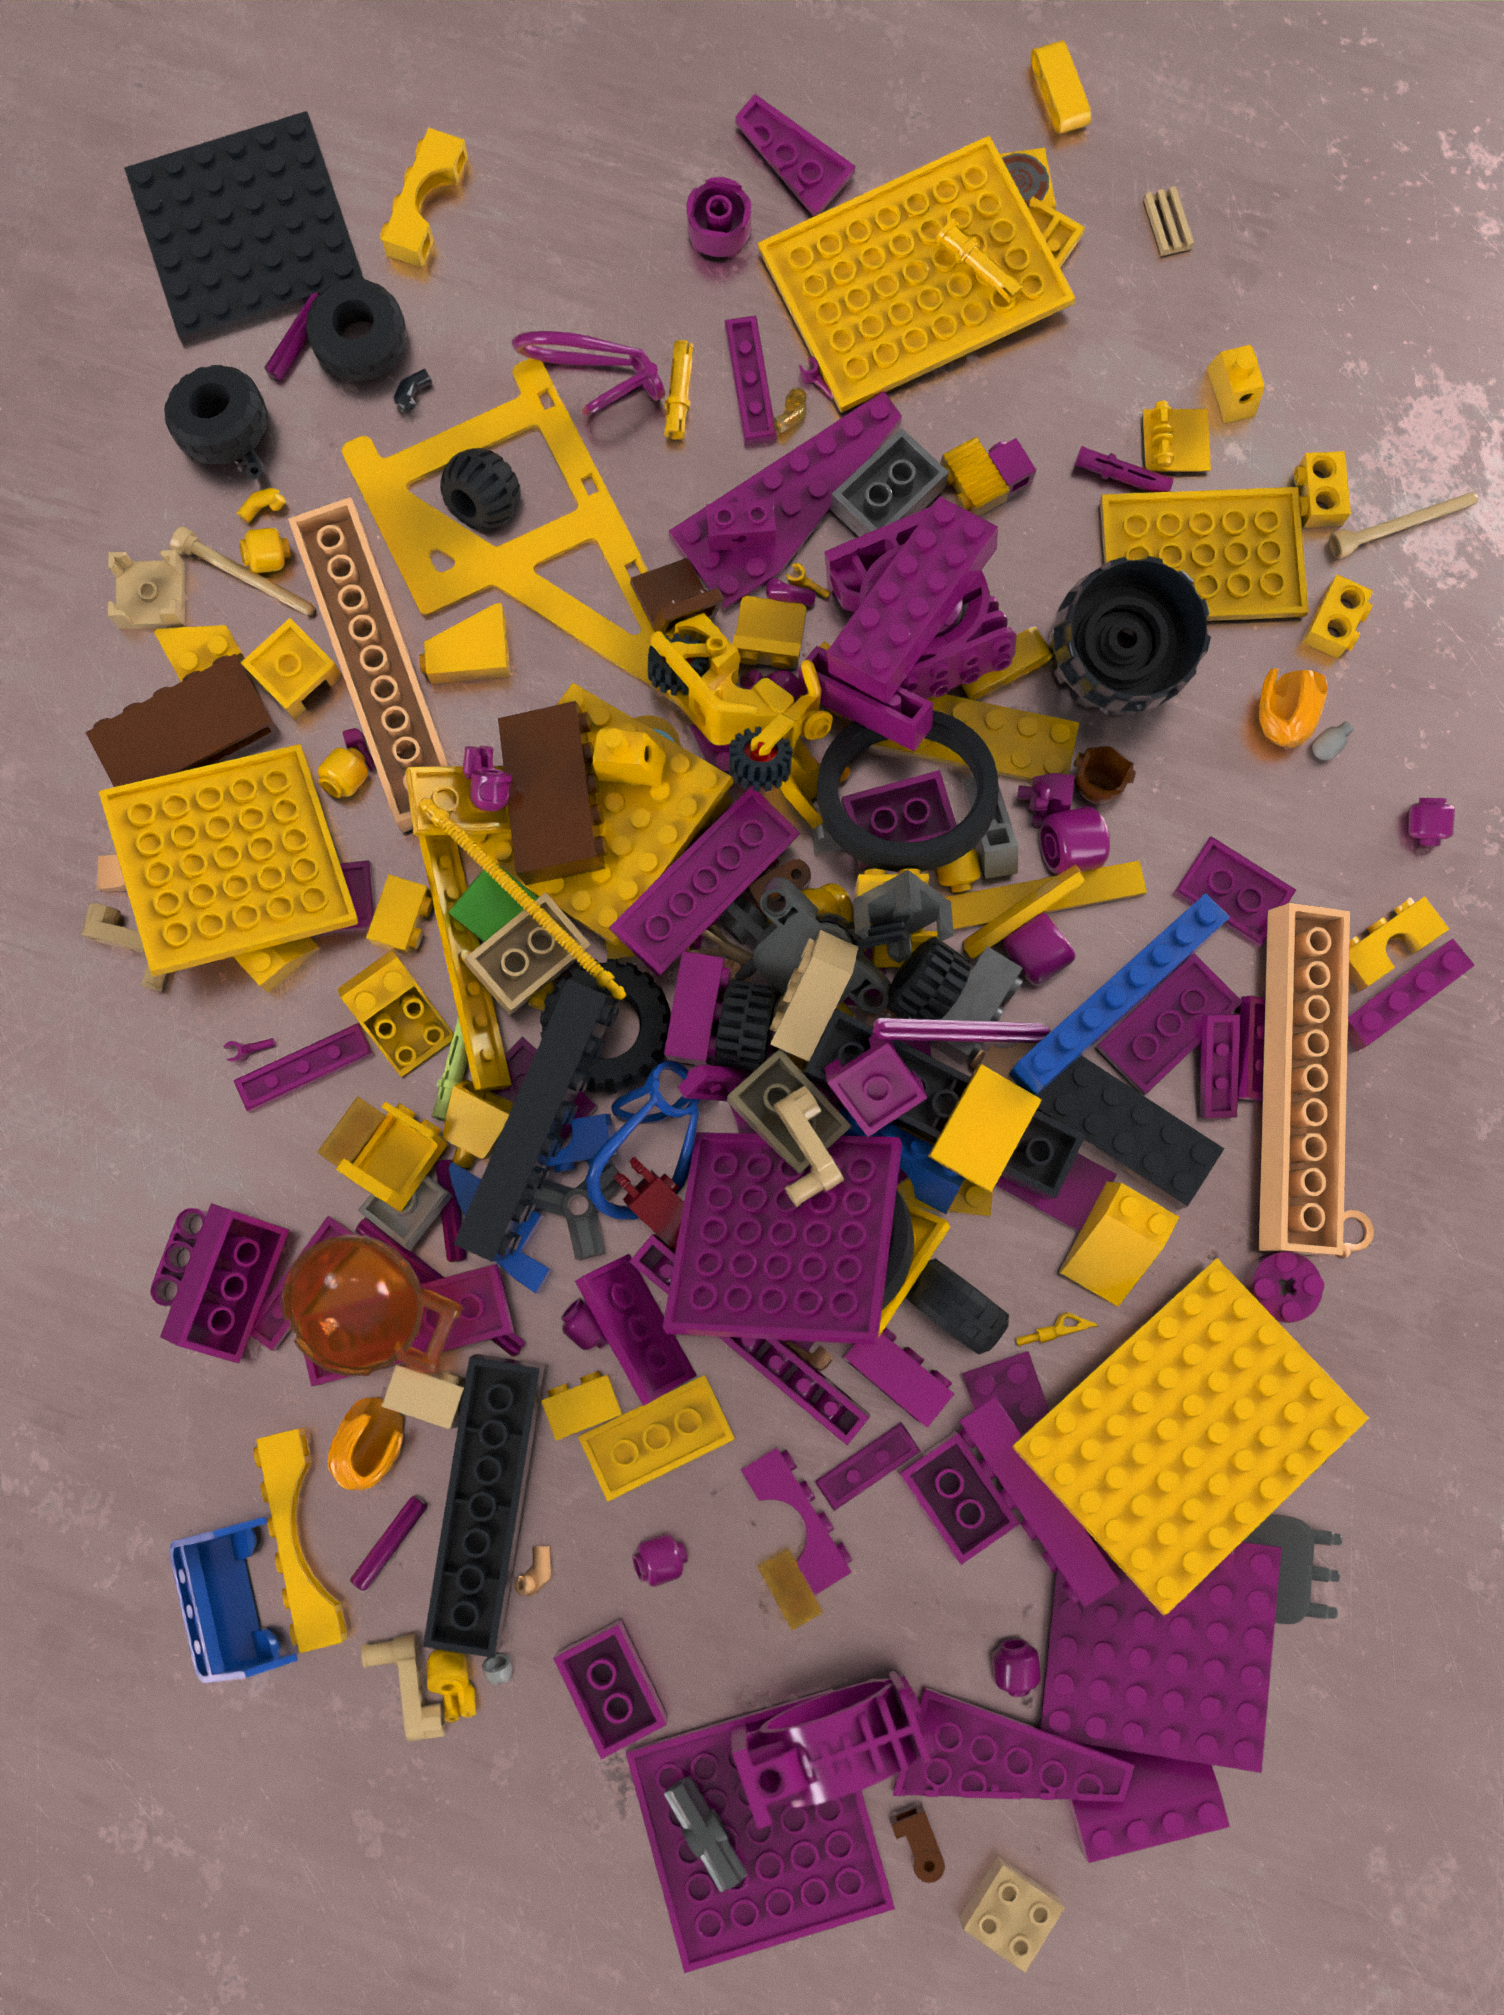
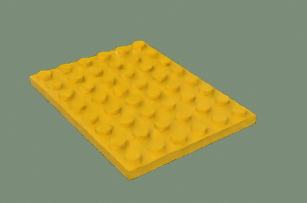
M990 135L758 242V250L812 357L817 360L819 371L841 413L872 399L883 391L887 392L1063 310L1073 305L1076 299ZM956 219L959 223V228L969 237H976L979 240V248L1019 284L1024 286L1022 292L1018 291L1020 295L1016 300L1009 304L1000 293L970 266L957 263L955 260L956 256L944 245L938 246L935 243L937 235L950 220Z
M1216 1258L1019 1439L1012 1448L1164 1616L1345 1443L1369 1417L1224 1264Z

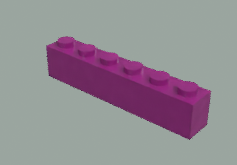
M996 1397L992 1398L960 1420L964 1427L959 1431L960 1435L970 1449L977 1446L984 1457L979 1461L982 1468L991 1480L997 1476L1005 1488L1000 1491L1001 1496L1011 1510L1016 1507L1025 1518L1020 1524L1032 1541L1037 1538L1046 1549V1551L1041 1553L1043 1559L1053 1573L1058 1569L1067 1581L1062 1587L1072 1602L1075 1604L1080 1601L1085 1608L1121 1583L1120 1579L1087 1530L1012 1448L1023 1436Z

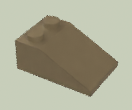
M779 1049L728 1095L727 1102L798 1174H801L810 1163L774 1107L775 1103L799 1088L806 1086L821 1110L820 1114L808 1122L826 1150L852 1126L787 1055Z

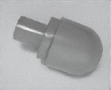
M1344 721L1338 728L1332 726L1325 729L1315 738L1312 744L1314 755L1321 760L1334 758L1345 748L1348 742L1347 737L1354 731L1353 726L1349 722Z

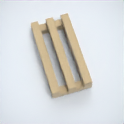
M1176 186L1170 187L1169 191L1165 192L1164 189L1157 190V193L1153 195L1152 192L1145 193L1143 200L1161 256L1192 249L1194 241ZM1167 200L1170 201L1171 208H1172V211H1173V214H1174V217H1175V220H1176V223H1177V226H1178V229H1179V233H1180V236H1181V239H1182V242H1183V243L1180 242V239H1179V236H1178V232H1177V229H1176V226H1175V223H1174V220H1173V217H1172V214H1171V210H1170V207H1169V204H1168V201H1167ZM1159 202L1172 246H1168L1155 203Z

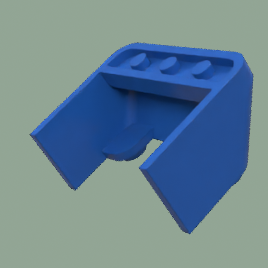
M266 1517L174 1540L170 1545V1560L193 1666L198 1679L202 1683L248 1678L298 1661L296 1653L279 1656L281 1646L277 1635L267 1628L260 1629L245 1559L252 1556L257 1545L256 1534L252 1528L267 1524Z

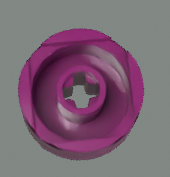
M713 177L705 180V184L698 188L696 186L691 191L686 209L688 235L693 248L713 257H733L738 255L751 234V200L742 190V186L729 178Z
M1286 1251L1260 1257L1250 1265L1244 1277V1287L1279 1323L1297 1322L1309 1317L1318 1307L1325 1285L1319 1271L1309 1259L1298 1253ZM1278 1282H1286V1294L1279 1293L1281 1286Z

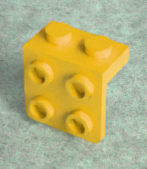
M743 597L740 604L737 630L732 644L740 653L741 663L771 665L778 669H798L806 616L805 605L759 597Z

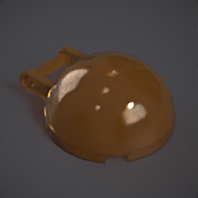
M365 1235L335 1236L308 1248L293 1263L286 1276L282 1292V1314L284 1321L289 1319L292 1330L297 1337L293 1341L295 1345L313 1363L327 1371L343 1376H369L372 1372L388 1367L397 1360L430 1374L438 1373L441 1366L439 1357L455 1318L460 1317L463 1310L459 1303L420 1286L411 1265L396 1249L381 1240ZM424 1306L441 1314L426 1353L411 1347L419 1333Z

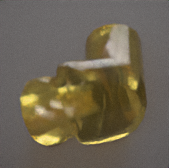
M792 388L786 396L784 413L777 416L773 422L777 431L785 432L801 423L805 418L807 394L802 388Z

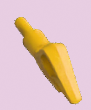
M1065 1312L1058 1316L1054 1326L1037 1328L1036 1333L1016 1338L1017 1346L1037 1341L1042 1344L1061 1336L1087 1330L1091 1327H1098V1324L1073 1313ZM1066 1318L1079 1321L1075 1326H1064Z

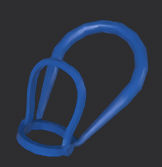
M665 1061L654 1067L644 1086L622 1095L611 1106L613 1115L627 1122L604 1143L593 1157L586 1176L588 1197L596 1209L614 1219L639 1218L628 1206H619L608 1201L601 1192L600 1185L604 1166L639 1123H655L670 1117L681 1118L687 1114L692 1115L672 1180L679 1187L675 1192L676 1194L685 1184L691 1165L699 1116L697 1105L701 1099H689L682 1096L671 1106L663 1099L658 1089L660 1083L658 1075L661 1070H671L677 1073L683 1080L687 1078L686 1075L689 1072L685 1066L675 1061ZM648 1093L650 1094V1101L636 1114L620 1109V1107ZM689 1103L685 1109H681L684 1105ZM653 1106H657L662 1111L647 1115Z

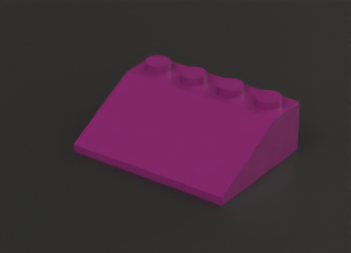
M1079 1743L1135 1764L1124 1802L1068 1799L1081 1852L1088 1863L1230 1827L1212 1765Z

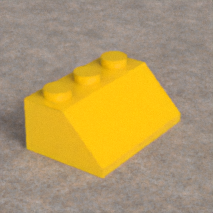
M306 937L233 957L261 988L270 993L317 952L320 947L311 937Z

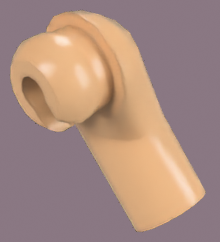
M550 1546L532 1547L533 1566L515 1581V1590L518 1594L532 1596L549 1582L551 1578Z

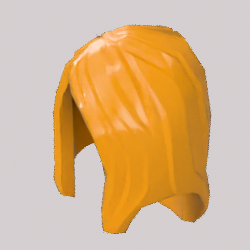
M1273 668L1269 670L1262 686L1259 722L1264 735L1271 742L1280 747L1295 748L1302 745L1313 735L1320 721L1327 697L1326 678L1315 671L1300 670L1283 674L1276 683L1278 669Z
M364 1397L358 1400L347 1412L332 1439L328 1452V1468L339 1486L344 1489L364 1490L371 1488L386 1475L402 1451L403 1416L397 1411L382 1407L384 1400L382 1398Z

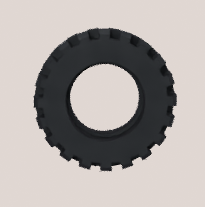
M607 958V962L598 963V960L595 959L594 961H597V964H600L604 970L615 976L614 981L624 988L626 993L624 1000L635 1009L639 1018V1034L633 1046L617 1057L593 1059L588 1069V1072L591 1073V1078L586 1088L587 1091L594 1093L603 1091L607 1094H617L618 1090L626 1089L629 1091L637 1088L636 1085L643 1080L646 1082L654 1067L665 1062L664 1052L671 1011L663 990L646 971L644 973L641 972L636 965L629 962L626 965L620 964L618 959ZM577 965L569 970L570 974L566 978L560 977L554 983V991L552 994L548 993L544 1000L545 1009L544 1012H541L540 1023L542 1025L541 1038L545 1033L567 979L608 996H611L612 993L607 988L602 989L597 984L596 978H593V975H590V972H587L583 967L579 969Z

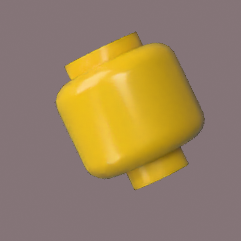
M273 527L248 530L245 533L244 539L239 540L243 566H249L254 573L282 570L285 558H290V546L287 537L281 538L279 531Z
M341 747L333 749L319 765L317 771L320 778L318 781L319 785L333 797L352 796L368 776V769L364 763L366 761L365 757L354 748H349V750Z
M973 848L956 861L936 868L939 884L944 887L951 886L952 893L972 889L971 883L977 881L981 876L977 850Z

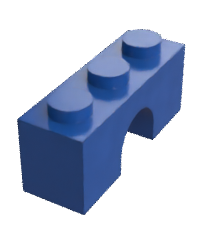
M611 1114L573 1119L571 1122L573 1135L570 1143L561 1149L556 1157L551 1156L546 1167L554 1166V1172L575 1169L574 1162L585 1160L588 1161L589 1167L593 1157L600 1148L614 1135Z

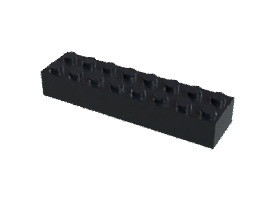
M567 979L453 1245L491 1262L505 1259L509 1254L514 1255L522 1238L518 1234L522 1222L527 1223L535 1209L536 1203L532 1202L537 1189L542 1190L548 1179L550 1171L546 1169L549 1159L551 1156H557L563 1144L564 1138L560 1137L565 1124L570 1125L576 1114L578 1106L574 1104L577 1094L579 1091L584 1092L589 1084L591 1073L588 1072L590 1064L593 1059L598 1060L604 1049L605 1040L602 1039L605 1029L607 1026L611 1028L616 1021L619 1013V1008L615 1007L618 1002L617 999Z
M835 1009L810 1060H806L801 1072L810 1081L834 1092L827 1083L824 1067L836 1059H840L843 1067L871 1048L869 1038L873 1036V1027ZM892 1040L897 1054L910 1072L914 1070L923 1083L927 1099L892 1122L935 1144L972 1077L899 1040ZM1036 1110L1000 1177L1045 1200L1056 1199L1086 1135Z
M474 1354L469 1357L423 1647L495 1658L500 1650L545 1364Z

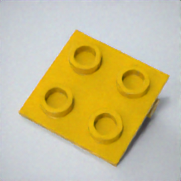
M1165 400L1156 402L1153 409H1143L1146 469L1154 472L1211 471L1208 409H1172L1168 401Z

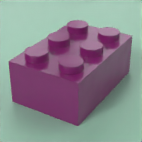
M940 770L846 795L841 800V805L845 812L859 827L872 835L896 842L925 841L943 835L957 826ZM856 859L859 870L871 867Z
M682 951L664 1052L668 1060L694 1065H710V1059L716 1060L715 1047L717 1036H715L716 1025H719L723 1003L720 1002L722 992L726 991V987L731 980L730 968L726 967L724 958Z
M885 1327L879 1336L878 1345L852 1343L842 1355V1358L922 1426L928 1428L955 1395L948 1389L952 1383L939 1371L932 1369L929 1373L923 1368L921 1364L924 1362V1359L910 1347H905L903 1350L894 1343L897 1336Z
M954 1431L897 1471L955 1559L961 1565L1020 1525L958 1432Z
M621 1619L558 1651L553 1657L601 1759L667 1725L668 1717Z

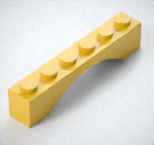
M305 1428L256 1439L257 1446L253 1448V1455L256 1466L258 1468L262 1467L264 1482L260 1484L263 1501L265 1503L269 1502L272 1517H268V1529L271 1538H276L279 1552L275 1553V1564L278 1573H283L286 1588L282 1589V1598L285 1608L291 1610L293 1623L289 1625L292 1644L294 1646L298 1645L299 1653L342 1643L348 1639L341 1602L327 1592L314 1576L305 1560L298 1536V1498L304 1477L312 1463Z

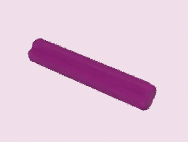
M311 294L266 363L264 369L271 377L277 380L282 378L308 338L306 318L313 300L319 294Z
M450 1159L440 1160L435 1164L437 1183L453 1195L441 1211L446 1259L449 1262L463 1261L466 1258L465 1250L453 1245L462 1225L460 1205L457 1201L449 1173V1166L453 1161Z
M416 1496L410 1497L350 1578V1582L356 1588L364 1591L369 1587L427 1509V1505L423 1500Z

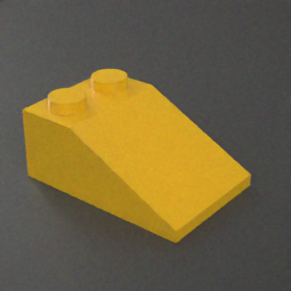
M1106 1182L1059 1273L1119 1307L1163 1250L1180 1217L1123 1183Z

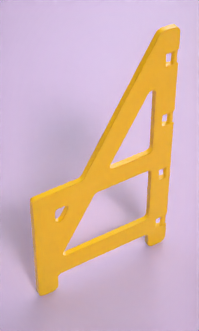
M529 358L514 366L512 373L521 392L519 397L387 458H382L378 454L372 440L367 436H359L343 445V457L422 616H432L489 588H497L677 704L668 692H660V686L657 688L653 687L652 681L648 679V653L650 646H652L651 636L655 632L630 584L631 578L626 567L636 563L641 574L648 572V569L542 361ZM548 391L555 407L545 410L539 396ZM537 428L541 431L578 504V508L500 546H493L409 492L408 487L421 479L443 470L453 456L466 449H488L529 429ZM589 477H592L599 491L588 495L582 481L587 480ZM590 541L596 542L641 628L640 633L637 635L628 633L535 573V568ZM434 551L443 553L455 561L454 567L444 572H438L430 559L431 553ZM675 632L667 634L670 639H674Z

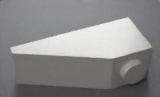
M974 777L962 779L968 813L972 809L977 797V785ZM1000 788L991 825L984 837L976 845L978 859L985 879L1018 873V843Z

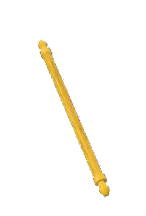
M425 797L421 799L422 810L432 816L431 821L436 826L442 827L458 845H461V848H464V851H467V854H470V857L483 870H486V873H489V876H492V879H495L502 888H505L504 890L508 891V894H511V897L527 913H530V916H533V919H536V922H539V925H542V928L549 935H552L555 941H558L565 950H568L567 952L571 953V956H574V959H577V962L587 972H590L593 978H596L597 984L602 989L607 988L612 993L611 996L619 1000L625 998V990L614 981L615 976L609 971L604 970L600 964H597V961H594V958H591V955H588L585 949H581L582 947L578 946V943L562 927H559L560 925L556 924V921H553V918H550V915L540 905H537V902H534V899H531V896H528V893H525L522 887H518L519 885L515 884V881L493 859H490V856H487V853H484V850H481V847L468 834H465L462 828H459L450 819L449 813L444 808L439 809L432 799Z

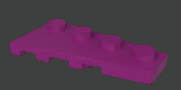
M756 94L752 96L735 116V124L813 217L824 211L855 174V165Z

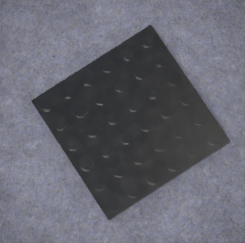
M308 111L124 167L181 343L305 305L311 294H320L326 287L340 282V280L364 279Z

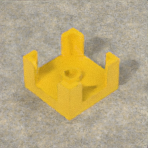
M291 618L285 621L241 662L247 673L277 700L282 709L294 721L306 710L301 702L324 680L330 686H333L343 676L336 663Z

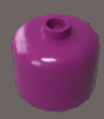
M1086 806L1049 814L1042 821L1039 833L1041 852L1045 863L1054 874L1059 875L1075 864L1081 872L1103 867L1108 860L1110 833L1101 814L1092 807Z
M1044 911L1001 940L1003 948L1009 955L1007 959L1022 967L1023 969L1019 974L1023 973L1027 980L1036 986L1046 983L1070 965L1076 958V953L1070 943Z

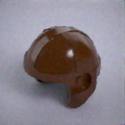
M1111 746L1090 747L1084 753L1078 752L1073 764L1078 767L1074 777L1075 787L1081 796L1093 804H1104L1119 798L1123 794L1127 783L1133 784L1136 771L1133 770L1134 763L1127 760Z

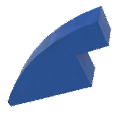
M452 1162L449 1166L450 1178L457 1201L464 1216H466L481 1179ZM533 1211L527 1223L522 1222L518 1232L522 1238L514 1255L509 1254L507 1258L498 1260L496 1263L519 1283L534 1293L539 1294L553 1270L524 1253L544 1219L543 1215Z

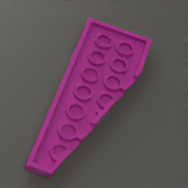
M884 391L710 503L773 499L776 526L775 546L710 551L706 507L669 530V536L683 556L690 560L696 574L709 591L719 588L724 598L721 605L724 613L739 604L743 597L751 596L765 587L769 580L778 578L782 574L795 554L797 555L807 538L830 513L832 493L882 447L901 423L902 415Z

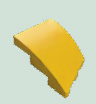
M798 737L792 751L791 774H789V779L786 783L782 781L780 789L807 823L815 829L823 823L821 815L811 799L817 796L820 764L801 738Z

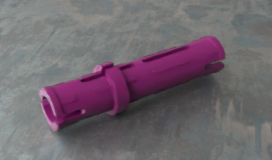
M1081 446L1074 464L1076 467L1078 466L1101 474L1102 479L1108 480L1109 477L1152 493L1170 492L1174 482L1173 477H1168L1119 460L1113 453H1110L1108 456L1085 448V446Z

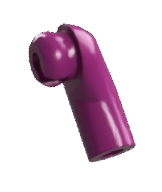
M778 578L769 580L766 585V595L772 600L798 603L809 607L815 601L816 593L814 590L786 584Z

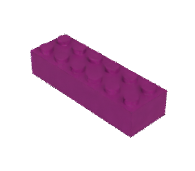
M939 496L828 649L829 673L887 704L997 550L998 526Z

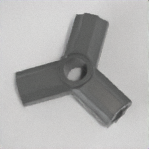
M610 1162L604 1166L600 1178L601 1192L607 1200L622 1187L613 1178L619 1171ZM586 1179L576 1188L547 1180L542 1190H536L532 1202L536 1203V1209L566 1218L575 1260L605 1254L596 1214L597 1209L588 1197ZM579 1196L585 1197L588 1200L586 1212L582 1215L573 1214L570 1210L571 1201Z

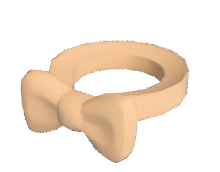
M1358 1210L1344 1212V1221L1347 1218H1354L1362 1224L1364 1238L1359 1244L1343 1242V1255H1337L1339 1258H1347L1351 1252L1365 1249L1372 1243L1374 1227L1366 1214Z

